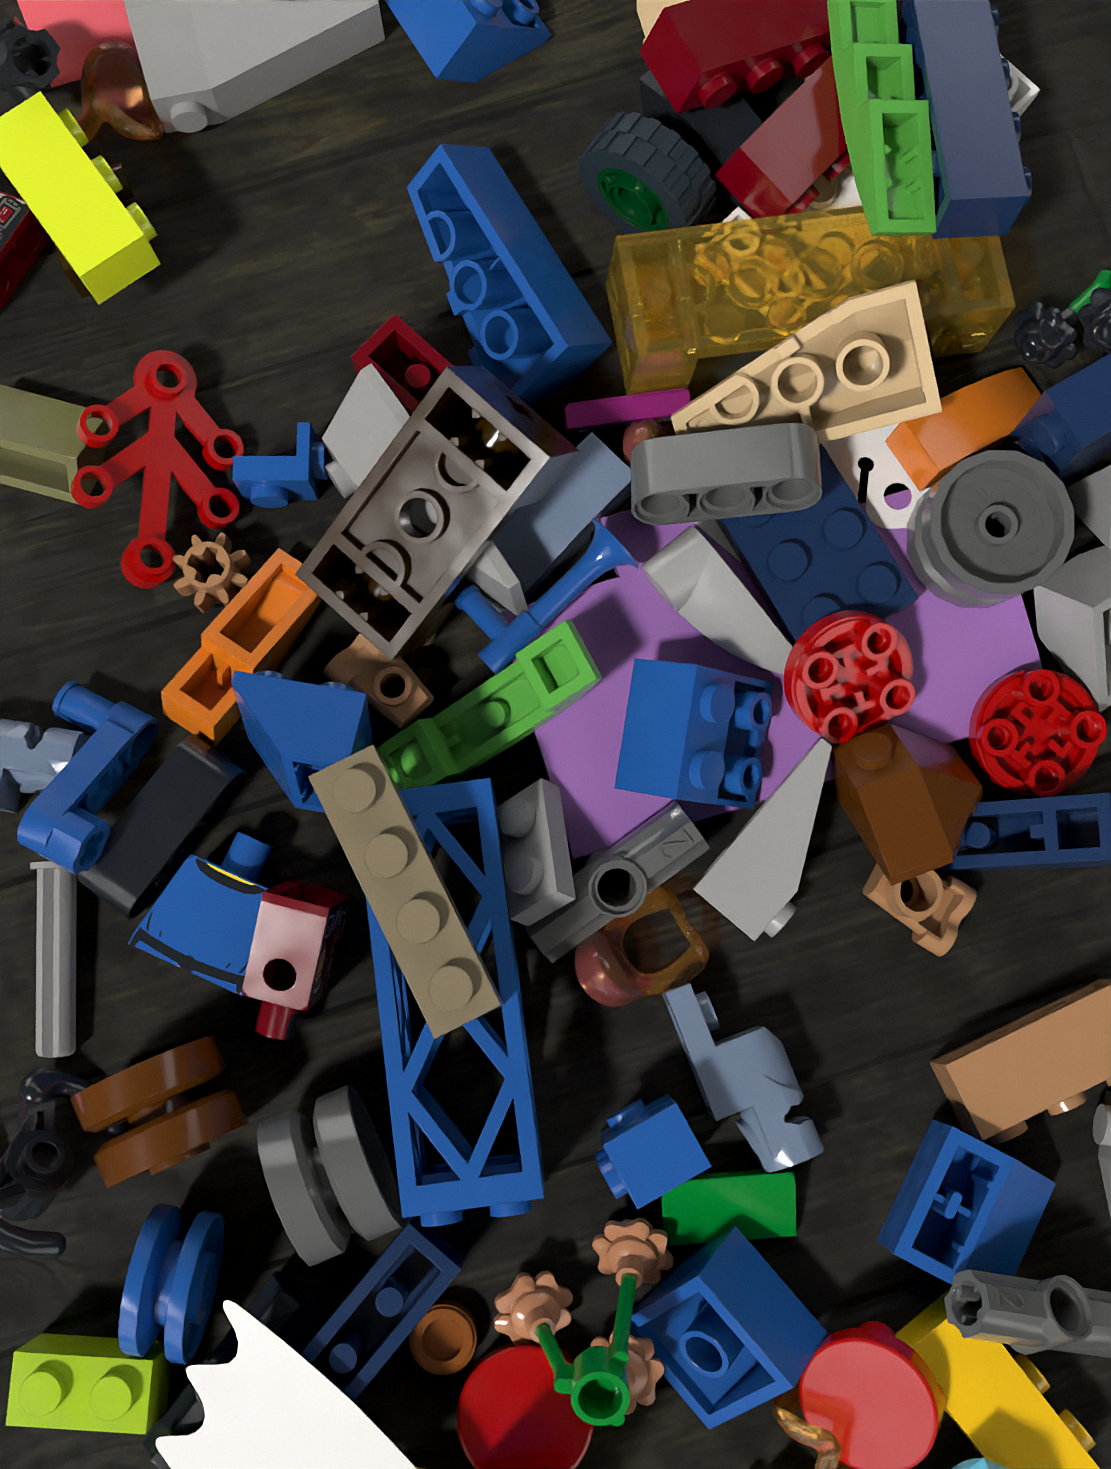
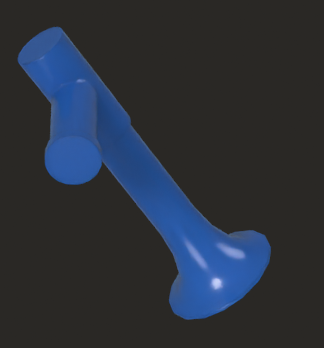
M592 518L595 526L593 540L586 553L528 610H523L512 622L508 623L474 584L463 589L456 597L455 605L459 609L464 610L491 639L477 655L495 674L501 672L516 658L515 654L531 644L544 631L543 628L602 574L618 566L631 565L637 569L639 568V565L626 548L595 518Z

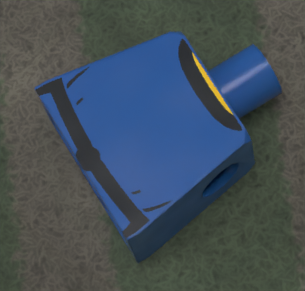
M237 832L221 866L191 854L135 930L128 944L240 996H246L242 993V987L263 891L270 889L257 883V880L273 847Z

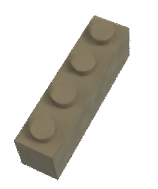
M371 745L308 776L434 1039L504 1005L383 757L375 746Z

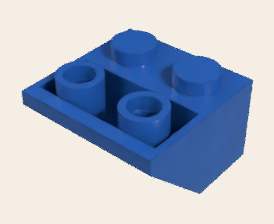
M385 0L436 79L475 83L545 44L551 36V33L538 16L539 6L535 0Z
M635 658L614 789L676 800L754 810L756 792L762 781L761 760L766 728L772 717L771 697L774 683L696 664Z
M264 670L256 674L234 671L231 684L250 743L295 808L325 813L308 776L373 745L367 694L357 692L354 688L339 682H324L321 685L292 681L286 675L275 671Z
M932 1119L876 1241L894 1255L951 1285L954 1274L969 1269L1015 1276L1056 1183L1018 1160L961 1130Z

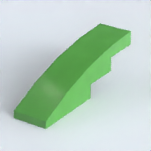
M827 0L832 62L842 127L855 184L871 235L930 236L936 233L929 101L915 100L912 44H899L896 0Z

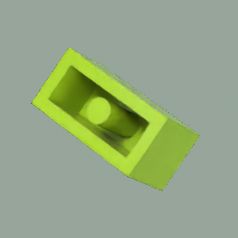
M41 1333L14 1351L6 1426L146 1435L167 1412L172 1362H169L165 1357L164 1341L155 1340L151 1350L141 1358L125 1355L120 1350L119 1338Z

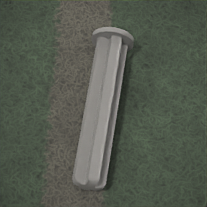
M52 861L31 862L30 869L37 870L36 1053L38 1056L46 1058L65 1057L73 1054L76 1050L77 874L71 873Z

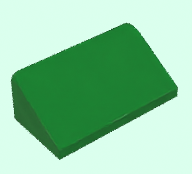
M789 1167L765 1173L763 1169L700 1173L660 1196L662 1230L668 1235L667 1246L709 1243L734 1226L740 1230L747 1240L796 1236L795 1172Z

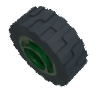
M620 112L614 118L611 116L579 157L578 163L580 166L577 171L578 177H581L583 182L581 185L585 193H588L592 199L591 202L607 217V220L614 226L616 225L622 229L629 237L636 238L642 244L649 247H659L660 250L680 249L684 244L686 245L716 203L717 197L714 195V192L717 189L715 181L711 179V171L706 163H703L699 158V153L681 139V135L673 129H668L660 121L652 117L650 119L643 117L641 113L632 112L631 114H625V112Z

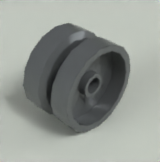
M987 450L961 460L917 500L907 523L906 552L917 578L936 597L961 608H990L1044 584L1064 564L1074 540V507L1064 483L1043 462L1018 451Z
M347 1085L316 1098L313 1125L306 1116L292 1109L259 1123L257 1129L258 1152L270 1195L288 1238L299 1256L309 1267L347 1252L351 1226L367 1241L377 1239L405 1226V1218H402L399 1188L384 1144L367 1107L353 1086Z

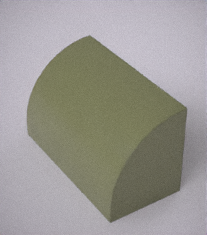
M0 384V483L78 504L71 494V483L76 473L85 466L102 465L106 453V447H90L83 443L77 434V422L87 407ZM90 418L86 421L92 433L96 435L108 434V426L102 419ZM93 478L81 480L83 491L90 495L97 480Z

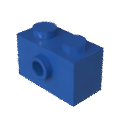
M668 1094L661 1096L644 1106L640 1099L623 1107L606 1119L609 1127L599 1132L604 1149L595 1153L596 1162L615 1198L618 1199L629 1193L637 1210L712 1167L677 1103Z

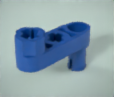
M72 680L67 682L55 697L52 706L53 715L87 731L92 736L26 810L18 827L17 840L24 847L76 875L82 871H88L101 856L104 845L110 835V825L96 815L135 771L140 761L149 752L159 732V721L157 718L127 702L121 701L115 704L83 687L81 683Z

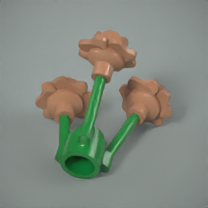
M637 1218L635 1220L624 1219L621 1222L608 1221L604 1227L605 1234L596 1235L593 1239V1249L600 1257L599 1271L604 1275L616 1274V1282L620 1286L615 1324L609 1340L602 1336L595 1337L591 1341V1347L578 1355L573 1364H567L554 1337L556 1331L571 1322V1314L566 1307L572 1302L573 1296L570 1289L557 1284L550 1271H541L536 1277L522 1272L516 1276L509 1289L495 1297V1306L499 1311L494 1318L493 1325L495 1329L500 1333L510 1336L514 1345L531 1343L532 1340L535 1344H541L554 1373V1389L561 1394H571V1405L575 1414L584 1422L594 1426H607L609 1424L616 1427L621 1426L625 1421V1415L634 1412L637 1402L645 1406L653 1404L656 1398L655 1384L664 1374L665 1365L661 1359L652 1357L655 1352V1344L652 1339L647 1337L637 1338L630 1334L635 1289L640 1287L642 1283L657 1284L661 1280V1270H668L673 1266V1257L666 1248L668 1242L667 1233L661 1229H654L644 1218Z

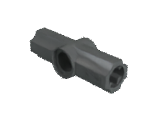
M674 801L614 846L604 847L593 852L586 860L584 867L572 875L575 900L532 925L527 926L523 924V926L542 954L553 963L614 918L626 917L636 912L643 904L648 893L708 851L710 847L680 805ZM621 868L630 873L628 885L622 892L607 895L598 890L599 879L606 871Z
M972 1269L953 1275L950 1291L944 1297L947 1322L954 1324L960 1330L963 1338L1009 1344L1015 1351L1024 1355L1049 1349L1111 1358V1292L1082 1288L1073 1278L1066 1275L1053 1276L1041 1281Z

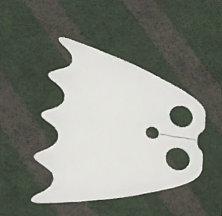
M230 1300L223 1302V1308L235 1330L238 1340L236 1357L229 1363L195 1364L188 1366L186 1369L187 1377L197 1391L204 1406L205 1418L202 1427L189 1435L160 1436L155 1443L158 1451L171 1469H417L380 1428L337 1386L274 1332Z

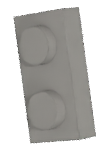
M542 778L497 806L510 920L527 926L532 925L576 899L560 787Z

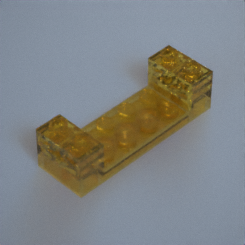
M863 206L618 235L615 237L606 289L626 395L684 387L687 390L700 358L769 350L847 298L914 279L918 289L931 358L980 352L1016 307L999 236L932 239L931 235L872 236Z

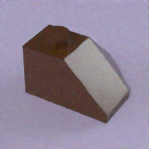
M887 724L852 737L845 743L831 745L830 754L837 799L891 886L954 862L962 843L961 833L970 813L975 814L983 796V789L952 745L892 724Z

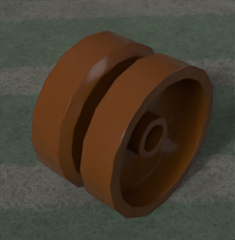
M207 1036L147 1059L99 1081L71 1097V1102L83 1131L97 1133L126 1121L130 1125V1131L102 1144L93 1156L106 1189L149 1170L151 1176L211 1149L210 1141L249 1123L236 1091H218L194 1102L191 1098L190 1092L216 1080L226 1068L214 1036Z

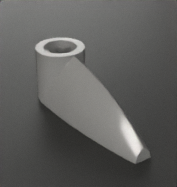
M691 525L641 566L644 575L665 601L712 642L742 660L784 675L786 661L793 647L721 556L696 528Z

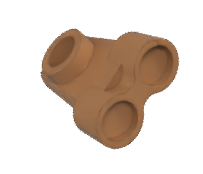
M359 633L348 648L338 653L327 664L323 672L332 682L343 683L354 688L357 692L366 693L367 702L382 717L391 721L400 730L405 729L434 699V696L401 656L391 661L361 633ZM393 680H403L405 682V689L399 697L387 698L382 694V689L386 684Z
M878 863L875 865L863 888L865 896L913 931V942L937 956H943L953 946L957 938L959 923L972 909L977 897V891L950 874L940 879L934 870L891 886ZM903 883L904 894L901 898L900 889Z

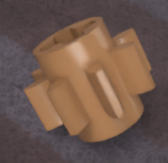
M220 533L217 536L215 543L202 542L199 537L193 535L191 536L193 546L186 552L185 556H173L172 560L183 570L185 577L176 581L174 587L182 596H189L197 592L194 598V605L202 613H206L212 603H223L227 606L249 582L240 570L248 567L252 561L245 550H238L230 554L232 549L231 541L224 533ZM219 565H221L224 569L222 575L211 574L206 582L203 578L205 571L216 572Z

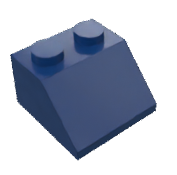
M736 1226L696 1250L636 1305L632 1311L630 1334L632 1336L652 1339L655 1344V1352L652 1357L661 1359L665 1365L663 1376L709 1430L794 1388L814 1356L815 1351L828 1333Z

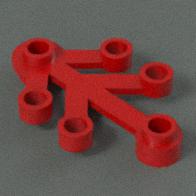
M157 350L146 354L135 368L133 375L134 387L106 406L96 404L84 409L76 426L77 434L83 443L93 448H103L113 441L120 426L149 409L148 431L144 436L102 465H89L81 468L71 483V494L74 500L85 508L94 509L101 507L107 502L113 489L144 468L138 537L133 539L126 547L121 556L120 563L125 578L134 586L143 589H152L162 585L172 575L176 563L172 560L175 552L172 546L165 541L171 475L196 504L200 520L209 528L223 529L230 525L239 513V502L236 496L225 488H215L174 437L176 416L202 444V453L206 463L216 470L225 471L233 468V456H242L244 453L243 442L234 431L220 429L194 397L197 388V378L192 366L179 354L167 350ZM160 371L168 372L176 379L177 386L173 388L163 386L159 383L156 373ZM90 418L102 419L107 424L109 433L105 435L92 433L86 421ZM222 441L228 444L232 450V458L226 459L217 455L213 446L214 442ZM85 478L96 479L103 487V494L100 496L86 494L81 487V480ZM214 499L222 501L228 509L227 517L219 518L213 515L209 509V501ZM144 549L156 551L161 557V567H147L141 560V551Z

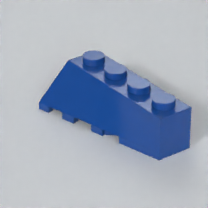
M440 144L407 186L408 193L434 262H443L449 278L450 291L446 295L454 316L462 315L474 346L468 350L472 365H483L528 406H531L575 381L613 342L489 147Z

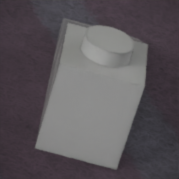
M823 738L817 740L693 885V889L754 941L763 931L771 938L775 936L797 909L789 900L798 891L832 746Z

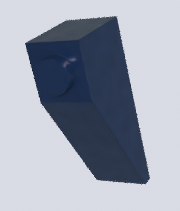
M1111 793L981 802L975 814L970 813L961 833L962 843L954 862L934 869V871L1111 866Z

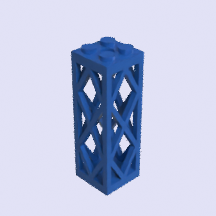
M490 778L399 790L430 854L432 855L437 842H439L482 896L467 930L480 955L492 930L500 997L504 1003L502 1005L506 1036L505 1044L483 1015L463 1025L505 1078L474 1148L424 1084L445 1035L434 1039L426 1022L414 1048L407 981L366 898L402 1218L420 1216L422 1227H433L460 1222L463 1220L462 1212L471 1208L490 1206L491 1217H507L532 1211L531 1202L533 1200L544 1199L545 1175L513 926L509 916L496 794ZM479 823L485 876L446 827ZM513 1099L520 1153L488 1157ZM425 1135L447 1163L428 1166Z

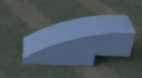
M593 432L576 447L579 450L578 454L541 501L519 507L492 539L519 580L526 602L590 541L591 533L595 530L592 518L600 522V518L609 516L631 495V469ZM463 578L460 580L465 587L472 585ZM481 591V594L499 613L508 610Z

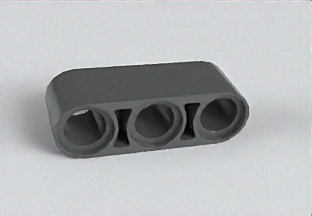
M780 423L658 437L642 441L635 445L631 451V513L639 521L651 525H670L794 512L815 505L821 499L823 492L818 435L813 428L801 423Z

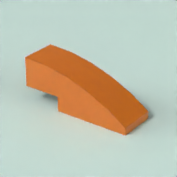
M1022 367L1006 370L941 398L942 412L899 423L885 440V443L919 492H922L934 485L961 460L987 450H998L1040 398L1041 393Z
M280 548L277 549L202 632V647L161 691L164 715L192 734H198L214 747L219 744L241 717L231 684L234 671L251 674L264 670L275 671L322 600L321 597L295 575L303 563Z

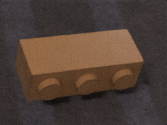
M1099 979L929 1062L964 1133L982 1141L989 1138L991 1144L1003 1143L1021 1135L1028 1129L1025 1122L1026 1119L1046 1109L1050 1115L1067 1112L1087 1100L1083 1091L1103 1081H1106L1107 1085L1111 1086V979Z

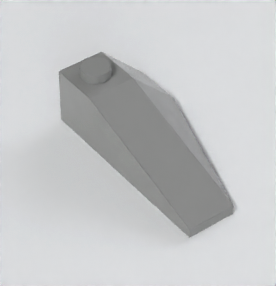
M124 0L149 95L166 133L176 131L192 133L200 131L209 125L224 123L385 40L378 0Z
M372 363L360 370L322 437L333 460L324 466L325 470L344 499L355 493L410 417ZM417 498L410 507V522L419 533L430 535L437 524L435 508L429 501ZM491 541L463 576V579L472 585H476L487 596L518 616L523 610H528L520 582L494 542Z
M1105 545L1078 554L1064 563L1044 584L1034 588L1039 638L1063 672L1086 690L1099 713L1111 705V550Z

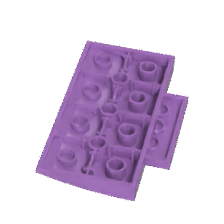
M910 489L884 496V499L888 506L899 510L904 509L910 504L912 495ZM866 502L861 503V507L866 511ZM631 509L600 518V523L626 548L639 565V568L637 569L631 565L614 568L616 578L588 586L543 628L544 631L535 639L537 640L563 621L572 620L602 676V679L585 695L534 731L548 780L560 787L567 841L573 860L590 856L593 852L604 847L614 846L674 801L680 805L692 823L741 809L614 789L635 658L696 664L774 683L771 697L772 717L766 728L761 760L762 781L756 792L755 804L766 801L817 740L823 738L830 745L837 744L831 743L823 736L812 731L793 713L785 696L783 674L742 660L712 642L675 611L644 575L641 566L691 525L712 545L789 642L741 562L694 522L651 525L636 519L631 513ZM872 522L919 597L914 604L885 620L902 634L909 646L913 662L911 683L915 687L916 693L914 703L909 710L902 715L893 716L885 725L892 724L946 744L969 738V724L972 711L979 697L990 684L1000 677L1017 670L1043 669L1022 596L1019 595L990 608H961L936 597L917 578L906 552L907 528L884 529ZM534 603L527 604L528 609H529ZM509 610L500 613L508 623L517 617V615ZM517 658L511 661L512 664L517 661ZM831 754L824 782L834 780Z

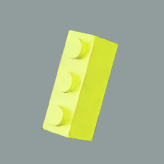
M40 91L0 116V168L98 305H100L161 264L149 243L150 240L158 235L136 202L125 208L118 199L116 193L121 191L123 187L105 159L99 155L90 160L81 148L88 144L89 140L70 111L65 108L61 112L56 113Z

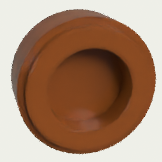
M452 1300L436 1301L410 1332L409 1345L413 1358L420 1367L432 1374L449 1375L461 1370L471 1360L476 1348L478 1331L475 1319L470 1311L458 1302Z

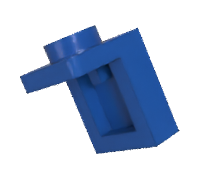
M298 422L296 456H233L232 480L244 499L251 500L252 504L259 507L281 508L288 505V500H318L319 480H327L329 476L324 467L329 464V452L325 443L319 442L311 422Z

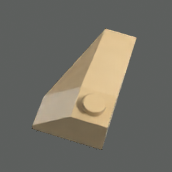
M915 279L847 298L671 414L675 435L780 423H801L810 426L816 431L820 444L942 412Z

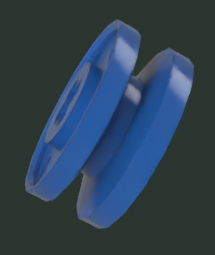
M160 1203L152 1208L134 1247L120 1306L119 1347L125 1355L144 1357L151 1350L163 1326L165 1357L169 1362L188 1365L195 1357L210 1318L222 1264L225 1236L224 1219L221 1213L203 1210L197 1214L185 1239L182 1240V1215L178 1206Z

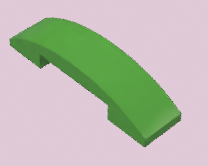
M572 620L563 621L515 654L516 662L433 718L418 719L376 749L383 757L398 789L403 790L450 783L524 739L592 689L602 679V676Z

